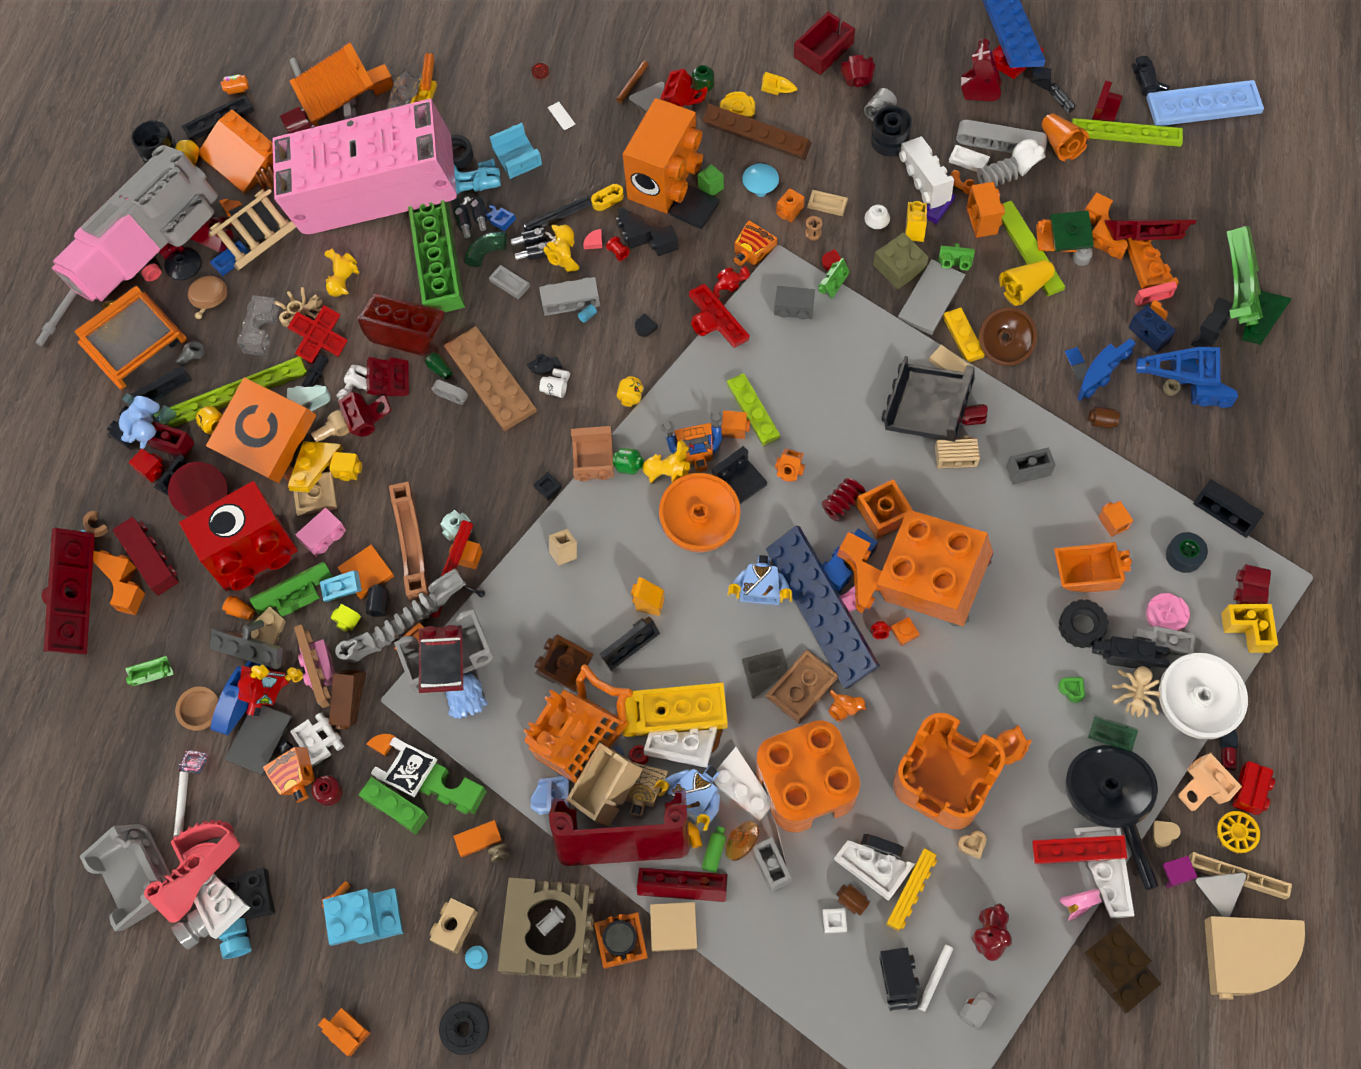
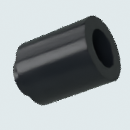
M375 584L368 589L367 615L374 617L386 616L389 590L384 585Z

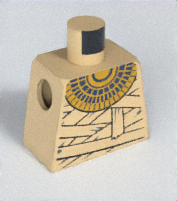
M637 764L643 770L625 801L632 803L631 815L642 817L645 806L655 808L662 788L656 787L653 789L658 780L668 778V771Z

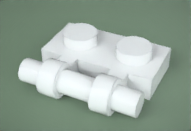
M322 712L315 716L318 721L315 725L306 720L290 731L298 745L308 749L313 767L332 755L328 750V747L331 745L337 751L344 747L341 742V736L339 733H335L329 724V718H326ZM322 730H324V732L328 736L324 740H322L318 734Z

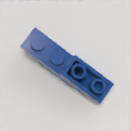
M1131 338L1118 348L1109 344L1095 358L1081 384L1077 398L1079 401L1085 397H1091L1098 387L1107 385L1111 380L1112 371L1119 365V362L1123 359L1127 360L1133 355V348L1136 343Z
M248 661L245 666L253 667L257 665L260 667L261 664ZM236 667L221 693L211 722L210 729L212 731L228 736L248 708L249 703L238 698V682L241 677L242 667Z

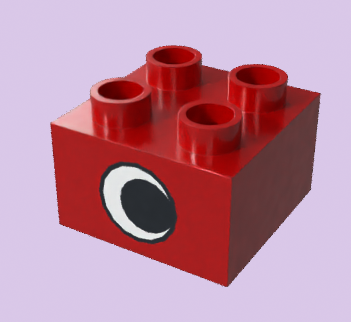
M254 481L179 522L199 561L226 592L231 589L237 591L247 588L254 582L255 575L267 568L271 570L282 568L291 560L290 555L298 551L277 513Z

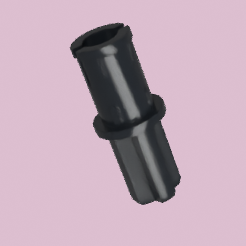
M321 354L317 355L312 367L308 368V374L302 383L303 387L315 386L317 380L322 377V371L326 364L329 362L327 357Z

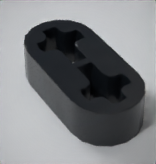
M863 834L860 844L878 853L896 857L895 859H901L904 847L897 843L870 834Z

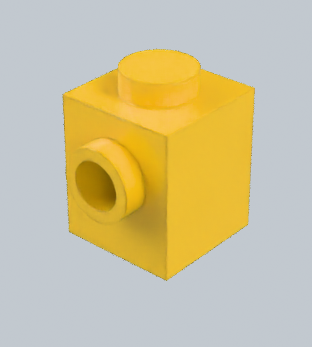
M333 452L329 470L334 478H339L343 481L357 480L358 473L362 471V462H360L357 454Z

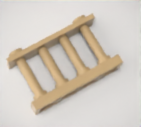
M262 189L254 195L256 197L254 201L224 223L220 224L217 222L210 228L212 232L209 233V236L213 237L217 234L236 257L235 260L237 262L233 266L238 271L296 228L292 221L289 222L282 217L267 198L272 192L270 189L266 192ZM260 201L279 223L280 230L276 233L273 230L270 231L252 208ZM247 212L263 232L266 240L261 244L256 242L237 218ZM230 223L233 224L250 245L251 252L248 254L241 253L223 231Z

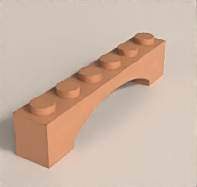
M408 481L390 485L389 490L402 551L406 596L412 604L413 600L420 602V593L429 595L430 592L428 590L429 583L414 493Z

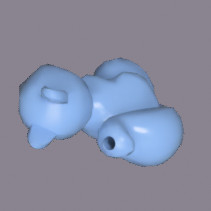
M136 396L133 403L121 414L119 419V427L123 432L122 441L131 443L136 439L140 442V448L144 449L147 441L157 432L151 423L153 422L152 416L159 411L160 405L149 398Z

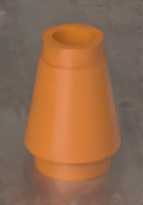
M230 595L222 607L226 614L248 621L255 614V610L237 596L233 597Z

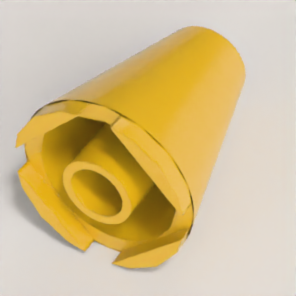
M1047 260L1012 268L1000 273L999 283L1001 287L1004 286L1006 290L1004 295L1008 301L1014 306H1020L1054 276L1055 268Z

